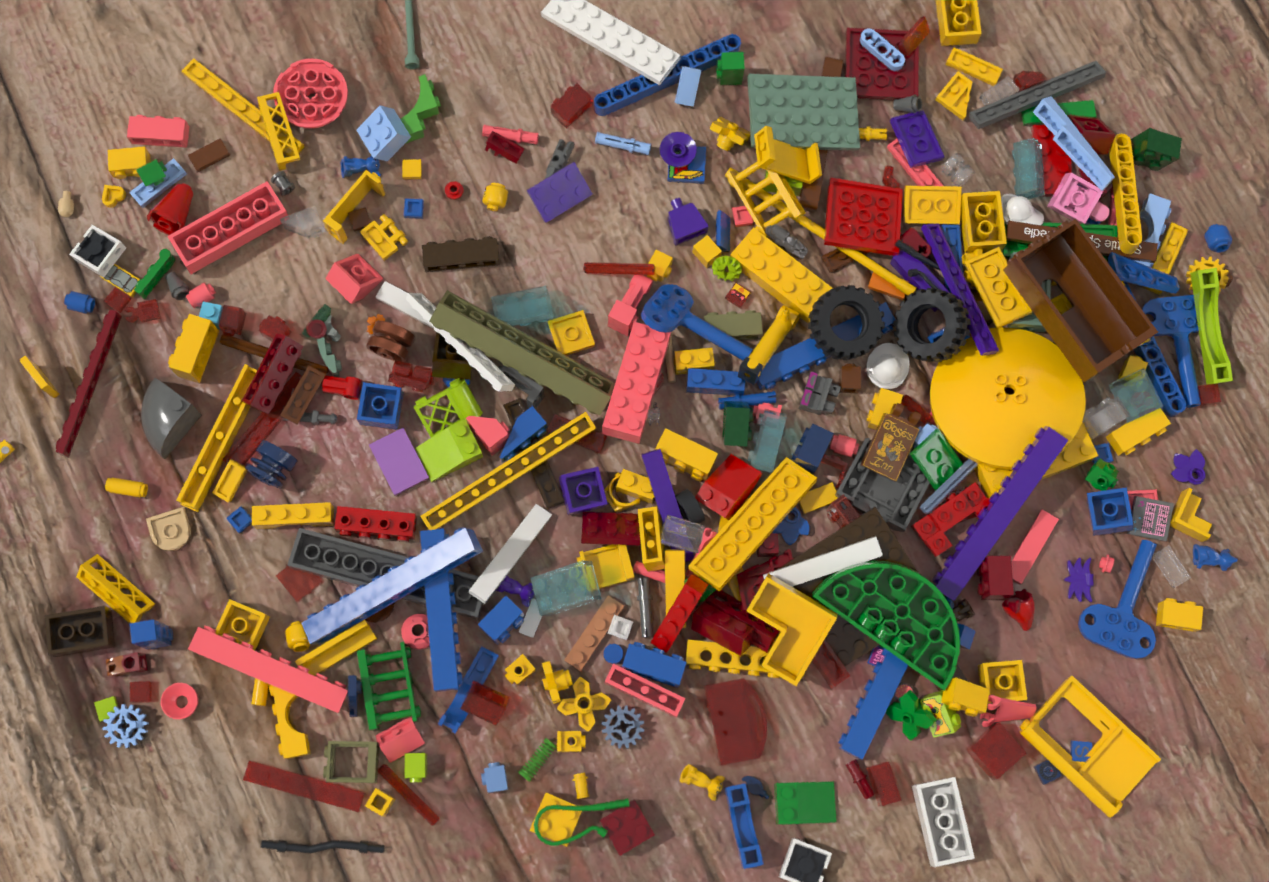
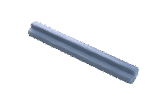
M968 459L920 506L922 512L929 514L978 466L977 463Z

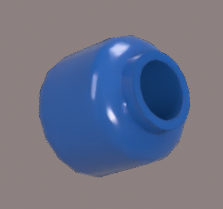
M1211 225L1204 234L1208 248L1217 253L1228 250L1232 243L1231 234L1224 225Z

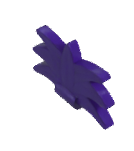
M1081 558L1077 559L1074 567L1070 560L1067 561L1070 576L1064 578V581L1070 583L1068 599L1074 593L1077 600L1081 602L1083 592L1085 598L1092 602L1090 587L1094 586L1093 574H1090L1091 558L1086 560L1083 567L1081 566Z

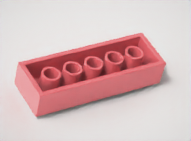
M266 181L167 237L191 275L288 221L289 217L270 184Z
M638 322L633 323L603 422L602 434L640 444L670 342L671 332H659L648 325Z

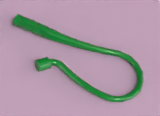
M627 798L584 806H546L535 817V834L539 840L551 846L570 843L592 830H596L597 834L604 838L608 832L602 826H591L568 839L555 842L549 841L542 837L539 832V818L547 810L552 809L604 811L629 807V800Z

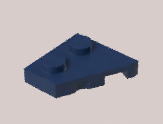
M348 675L350 717H358V694H362V682L358 680L357 675Z

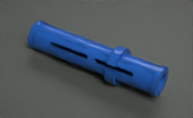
M773 391L742 396L735 394L734 397L718 398L719 410L724 409V404H720L724 403V401L747 402L749 406L762 403H776V393Z

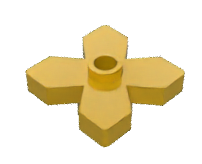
M719 117L717 121H713L709 128L719 134L717 146L726 151H730L735 143L741 146L744 145L745 141H748L751 137L750 131L722 117Z
M550 661L544 662L542 666L546 678L542 680L545 691H550L553 704L560 703L558 691L568 689V686L573 685L569 670L564 671L561 669L553 672Z
M579 677L573 685L576 698L563 699L558 705L557 710L565 716L578 713L579 726L589 732L595 724L592 710H605L611 699L604 693L590 696L589 682ZM582 701H586L588 703V706L586 708H582L580 706V703Z

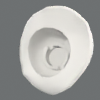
M1014 194L1001 196L1003 218L1006 224L1009 220L1035 225L1043 223V214L1035 209L1027 198Z
M881 344L868 357L867 375L872 383L879 388H897L908 375L909 357L903 351V348L897 344Z

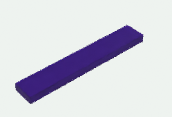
M659 448L641 454L671 550H685V562L693 560L694 554L661 450Z

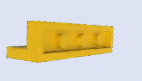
M276 92L259 96L257 100L278 169L281 171L286 169L287 163L299 161L300 157L280 94ZM277 98L278 104L275 109L267 106L266 101ZM275 114L283 118L280 125L272 121ZM280 131L287 133L289 136L285 142L277 137ZM287 147L294 151V156L284 158L283 151Z
M98 554L80 565L76 578L127 622H140L142 615L154 607L155 603ZM97 562L102 566V570L95 569L91 565ZM106 576H113L117 579V582L108 581ZM120 588L128 589L131 591V595L122 593ZM135 600L142 601L146 606L140 608L135 604Z
M363 620L295 662L297 666L300 665L309 669L308 674L316 676L317 673H322L377 640V637L369 623Z

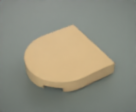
M185 507L146 518L151 539L160 549L176 551L188 542L191 535V527Z

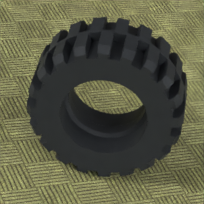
M842 285L820 296L813 304V310L809 313L808 317L810 319L808 329H811L812 332L810 337L811 340L814 339L816 341L815 346L817 349L821 348L823 354L826 356L831 355L833 359L850 360L865 355L875 348L878 344L877 341L883 335L881 330L885 328V322H882V317L885 316L884 312H880L878 308L881 306L879 301L875 302L873 300L874 295L872 293H865V289L862 287L857 289L855 285H848L846 287ZM838 306H850L860 315L862 329L857 338L845 341L837 337L830 325V316L832 311Z
M927 288L926 290H917L916 294H909L907 301L902 300L899 304L901 309L895 312L897 320H893V326L896 327L894 336L899 338L897 343L899 347L904 348L903 351L907 355H912V358L917 360L942 362V360L952 358V354L957 355L961 351L959 349L960 346H965L967 342L964 340L965 336L970 334V330H967V325H971V321L966 318L969 312L967 308L963 307L964 303L957 299L954 294L939 289ZM935 307L944 314L945 330L936 342L926 343L919 334L918 324L923 313Z

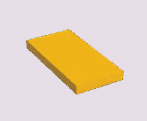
M1000 247L964 262L997 329L1033 312L1003 271L1008 264Z

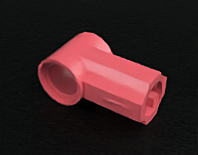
M636 272L621 302L637 309L643 296L649 292L653 280Z

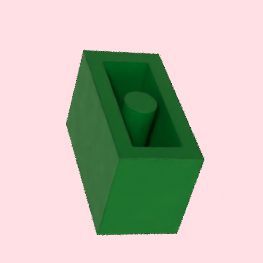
M744 52L721 53V59L717 60L716 79H720V85H742L745 70Z

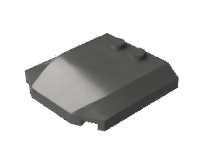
M865 438L835 496L839 500L845 497L844 502L846 505H851L855 510L863 514L876 507L890 529L904 533L930 482L910 455L911 452H909L896 482L860 466L871 442L870 438Z

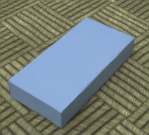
M682 66L675 103L694 107L701 74L700 69Z

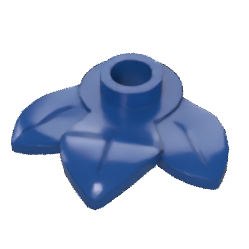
M796 507L789 512V514H794L795 519L790 520L787 515L773 531V534L781 533L783 540L788 545H792L797 540L799 534H809V523L801 517V513Z

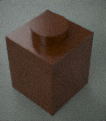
M845 364L841 367L839 371V386H841L839 393H859L861 389V367H857L855 364Z

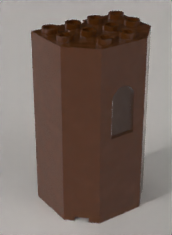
M1076 219L1070 223L1066 220L1056 230L1049 231L1042 239L1032 242L1024 251L1023 249L1006 262L1008 265L1003 271L1083 382H1086L1158 333ZM1043 281H1054L1073 307L1061 315L1041 288Z

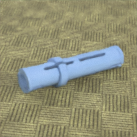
M599 132L596 134V144L629 150V153L650 154L651 143L636 141L635 138L626 139Z

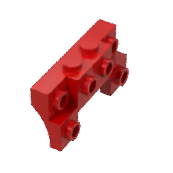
M976 482L957 495L955 492L951 493L945 498V503L937 505L929 514L911 525L914 532L927 545L935 557L953 546L944 534L945 531L972 513L978 518L980 511L983 508H987L991 503L989 502V497H985Z

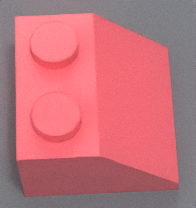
M357 253L335 262L325 279L352 304L366 297L384 278Z
M466 417L471 431L492 456L505 446L510 433L504 422L499 423L494 418Z

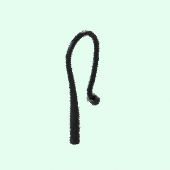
M898 239L895 242L894 246L911 257L940 270L938 264L912 249V247L901 242V240ZM917 269L908 270L909 277L920 275L931 288L938 289L923 272Z

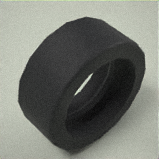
M685 489L675 495L680 513L691 528L705 520L704 513L690 490Z

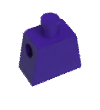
M676 198L670 202L673 210L668 212V222L675 246L708 232V224L693 203L683 205L681 198Z

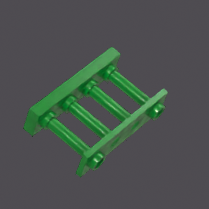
M405 642L400 643L401 650L371 655L365 649L357 651L370 731L380 730L379 725L382 722L412 717L413 722L417 723L419 722L418 717H421L420 705H416L409 664V658H412L410 646H406ZM403 658V670L376 675L370 672V666L373 663ZM406 677L407 689L378 695L373 691V685H376L377 682ZM409 697L411 709L385 714L377 713L376 705H379V702Z

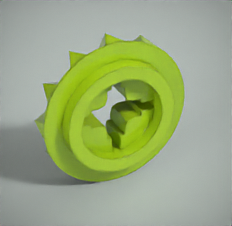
M730 256L718 257L712 265L713 274L717 275L718 279H724L725 282L727 280L733 282L735 278L739 279L742 272L740 262ZM726 265H728L729 272H725Z

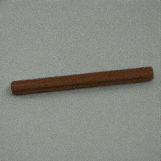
M222 334L220 338L222 345L264 358L269 349L226 334ZM301 358L297 359L293 368L306 371L309 365L326 374V376L329 371L326 366Z

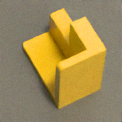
M1187 488L1181 492L1172 512L1170 527L1200 542H1204L1211 537L1208 532L1212 524L1195 516L1202 498L1191 494L1193 489Z

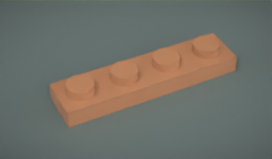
M608 595L564 661L581 672L608 632L613 616H619L624 605Z

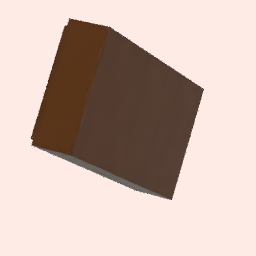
M221 138L188 155L197 173L230 156Z

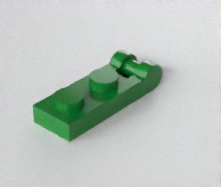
M168 249L160 251V258L148 268L144 278L136 283L134 291L144 300L175 262V257Z

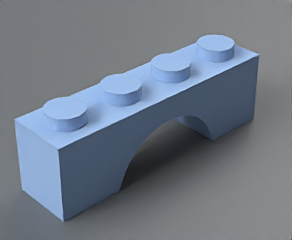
M1150 193L1143 202L1140 218L1144 220L1148 227V237L1145 242L1158 243V250L1161 243L1159 237L1166 228L1164 224L1165 219H1168L1171 213V208H1169L1171 201ZM1136 261L1151 268L1154 264L1149 262Z

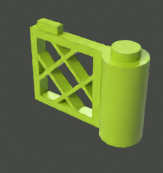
M455 379L449 383L450 386L428 399L424 396L415 401L414 409L431 438L447 427L466 419L468 416L480 417L483 414L464 379ZM447 395L450 400L448 408L437 405L439 398ZM426 405L433 407L431 416L423 415L420 408ZM436 408L446 411L444 420L433 417ZM449 412L456 413L460 420L454 423L446 421ZM432 421L442 423L441 429L435 433L430 428Z

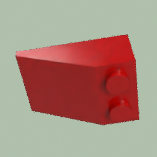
M730 454L704 482L695 498L722 517L730 520L743 506L763 473Z

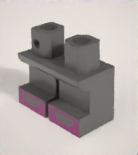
M811 371L798 409L821 415L822 412L832 414L836 403L828 401L826 398L827 395L837 398L841 386L832 383L831 378L818 376V373Z

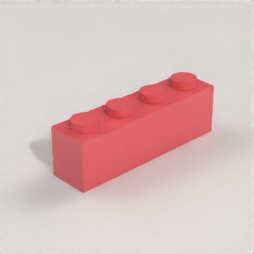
M615 664L612 665L605 680V684L675 718L678 716L685 701L684 697Z

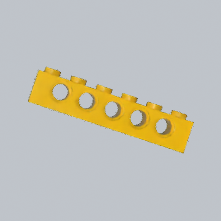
M687 641L685 662H687L686 665H689V669L701 670V667H708V671L720 672V669H726L731 674H740V671H745L750 676H760V673L768 674L767 677L779 678L778 675L760 665V659L765 658L767 653L758 647L750 646L743 653V655L748 656L750 659V664L744 666L740 663L741 656L715 642ZM704 651L711 654V660L708 662L703 661L700 657V654ZM723 653L728 654L731 658L730 663H722L720 655Z

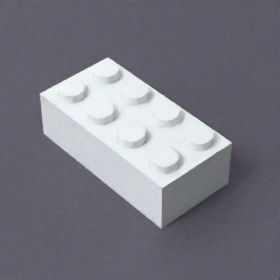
M951 777L913 785L912 789L930 866L937 867L975 859L956 778Z

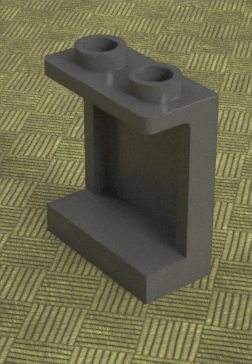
M499 366L498 368L517 388L528 394L526 398L527 407L533 406L536 410L545 397L544 388L530 378L522 376L518 370L512 367Z

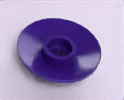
M670 133L664 137L660 144V155L664 162L670 166H687L696 156V143L686 133ZM680 150L681 154H675V151Z

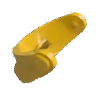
M619 472L614 475L615 478L604 489L606 500L615 512L623 511L641 503L640 498L631 503H621L614 498L612 489L614 483L620 478L621 473Z

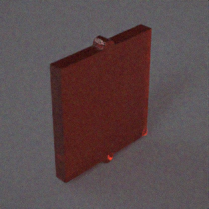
M289 566L276 575L296 602L308 593L311 594L312 590L323 582L316 575L294 570Z

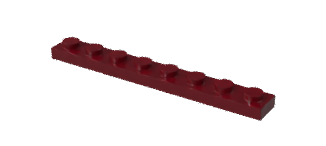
M109 309L108 314L104 316L103 328L97 334V344L90 353L88 367L83 371V381L77 387V396L75 402L70 406L69 418L63 424L61 438L57 440L56 452L61 456L70 457L122 316L115 310Z

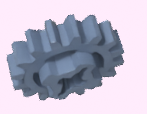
M618 705L617 711H614L612 708L610 709V716L605 714L604 717L607 719V722H602V725L606 726V729L602 730V733L608 734L605 740L611 739V746L617 743L618 749H621L622 745L625 744L626 749H628L629 743H632L634 746L636 745V738L641 740L642 737L639 735V732H644V729L640 728V725H643L644 721L638 720L641 714L635 715V708L628 711V705H626L624 710H621V707ZM624 714L630 715L635 721L627 720ZM617 715L616 724L610 726L611 720ZM620 722H624L625 725H632L626 728L624 733L620 729H615L620 726ZM636 728L634 736L629 739L628 734L630 730ZM612 733L619 734L622 741L614 738Z

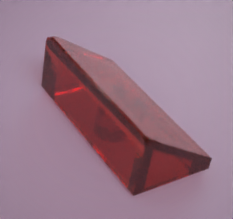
M922 16L899 43L898 50L906 56H910L930 33L925 16Z

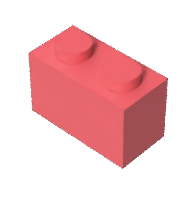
M616 300L608 315V327L629 336L633 323L639 319L637 309Z

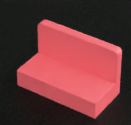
M408 717L376 735L379 747L390 763L404 756L405 753H409L425 744L412 717Z

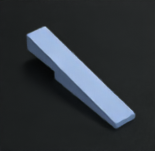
M1052 96L1042 99L1033 113L1055 135L1053 140L1101 191L1105 190L1115 176Z

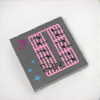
M1134 496L1131 511L1133 530L1128 531L1127 534L1167 541L1174 503Z

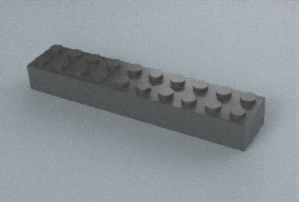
M299 528L287 566L294 570L359 587L371 583L372 579L376 576L385 575L390 568L404 564V561L409 557ZM453 569L450 570L449 573H453L454 585H450L451 593H455L456 604L452 605L453 612L479 620L484 603L469 593V590L478 580L479 576ZM425 585L401 599L426 605Z

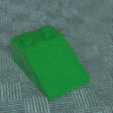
M834 782L774 784L776 825L836 822Z

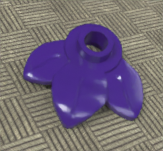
M1197 449L1192 452L1190 457L1178 453L1174 455L1173 463L1177 469L1172 471L1171 475L1177 481L1198 485L1205 480L1206 475L1203 470L1205 459ZM1192 473L1197 474V479L1193 478Z

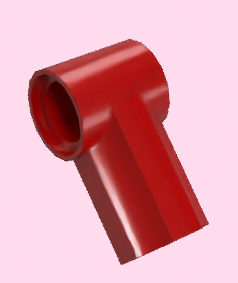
M325 375L322 383V392L342 395L347 399L359 400L363 380L356 377L339 378Z

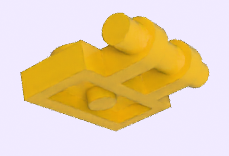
M383 214L379 218L383 222L382 224L378 225L374 220L362 229L360 234L385 261L399 250L395 245L396 242H400L405 246L409 241L405 238L404 232L402 230L399 231L394 225L395 222L388 218L386 214ZM389 229L393 236L389 238L384 231Z

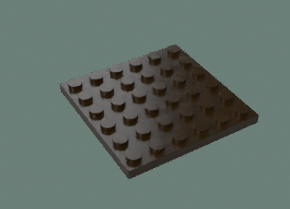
M873 507L776 570L875 536L883 556L869 561H888L907 566L913 570H916V568L877 508ZM833 573L795 585L793 588L824 605L814 598L812 593ZM837 615L836 621L823 641L824 646L839 669H842L880 645L839 615Z

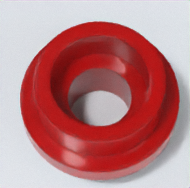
M456 181L449 182L445 187L446 196L452 200L459 199L463 195V186ZM455 187L457 191L452 192L451 189Z

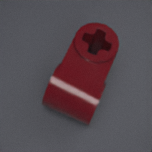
M910 227L900 236L901 242L912 247V249L921 253L924 257H929L931 247L914 228Z

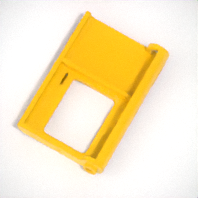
M1073 676L1067 678L1030 720L1026 719L1019 726L1021 729L1019 733L1109 818L1121 809L1123 799L1147 772L1161 760L1151 748ZM1062 697L1067 699L1102 733L1101 738L1086 755L1090 757L1086 762L1072 761V756L1039 726L1042 718Z

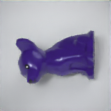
M506 576L495 591L518 594L521 597V603L525 607H529L530 600L534 598V589L537 587V584L529 583L522 586L518 581Z

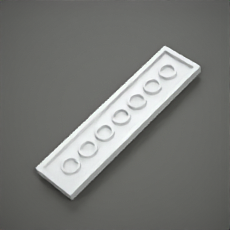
M551 0L541 12V17L658 85L664 81L681 59L680 54L586 0Z

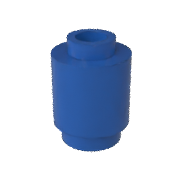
M71 291L70 294L66 295L64 304L67 305L68 310L85 314L87 312L92 313L95 307V298H91L87 294Z

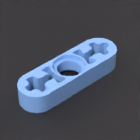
M865 29L862 32L860 43L889 69L898 71L903 67L905 57L901 52L873 29ZM869 36L872 37L871 40H870V39H869L868 41L865 40L866 37H869ZM884 46L887 52L882 54L878 52L877 48ZM898 59L899 63L894 64L893 60Z

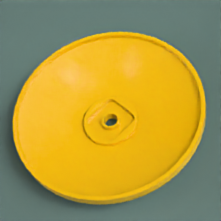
M1009 327L989 328L999 349L996 354L981 356L970 334V338L966 339L965 346L959 347L961 351L957 355L952 354V358L938 362L930 386V406L934 421L948 443L959 453L974 462L992 468L1012 470L1014 463L1017 460H1021L1025 455L1023 451L1027 445L1035 441L1036 438L1034 436L1041 427L1048 426L1068 439V442L1061 450L1062 452L1072 442L1081 426L1086 404L1082 379L1059 347L1036 333ZM1012 388L1015 393L1012 395L1006 394L1004 389Z

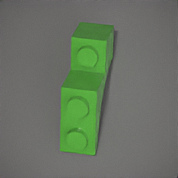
M425 74L418 76L420 95L416 105L407 115L400 118L411 136L406 143L423 138V130H426L423 119L439 114L438 107L441 106L437 96H433V83L431 80H427Z

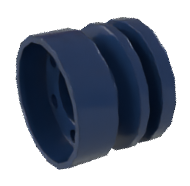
M262 440L256 449V452L262 456L261 460L251 457L250 460L257 466L254 467L247 464L245 469L262 483L281 489L283 484L277 480V477L286 480L287 477L281 472L282 469L292 471L298 460L278 446Z

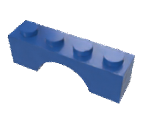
M746 783L724 788L742 869L764 865L752 821Z

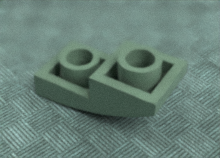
M324 337L317 339L323 361L333 376L340 378L339 371H342L341 361L337 360L334 354L329 355L332 354L331 344L327 343Z

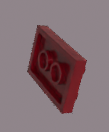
M583 512L581 544L640 545L638 514Z

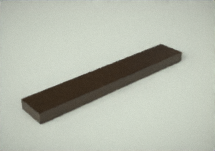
M519 398L503 405L513 428L516 419L526 411L522 399ZM537 436L533 440H531L532 443L530 446L534 445L539 441ZM548 461L531 470L547 509L565 502Z

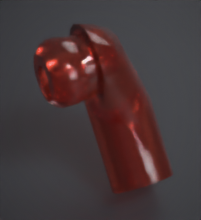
M885 166L882 177L883 185L900 189V183L892 177L894 167Z

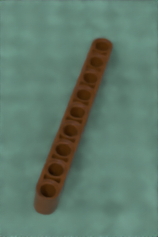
M825 56L821 76L841 77L843 59ZM819 149L822 176L811 184L802 183L799 202L805 209L817 211L828 150Z

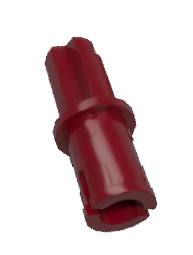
M857 759L846 764L845 766L854 780L853 784H857L865 799L873 797L874 792L866 779L867 774H864Z

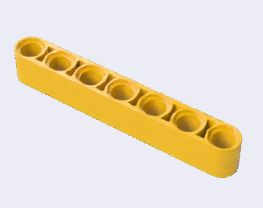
M1121 133L1114 138L1109 155L1111 173L1115 176L1112 183L1119 247L1123 253L1133 254L1142 241L1131 139L1128 135Z

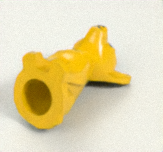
M690 764L685 766L680 775L681 783L688 785L692 783L695 786L707 788L708 796L713 801L716 800V795L722 791V782L725 780L720 775L710 779L706 774L698 771L696 767Z

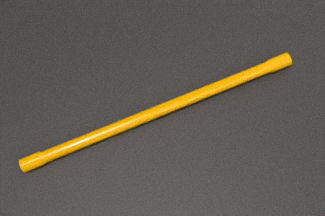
M730 167L727 172L736 170ZM747 178L741 180L747 190L756 185ZM764 189L754 194L763 201L773 196ZM779 200L771 206L783 212L786 210L787 204ZM804 215L799 218L789 216L824 240V228ZM836 247L894 285L904 294L909 295L917 289L858 250Z

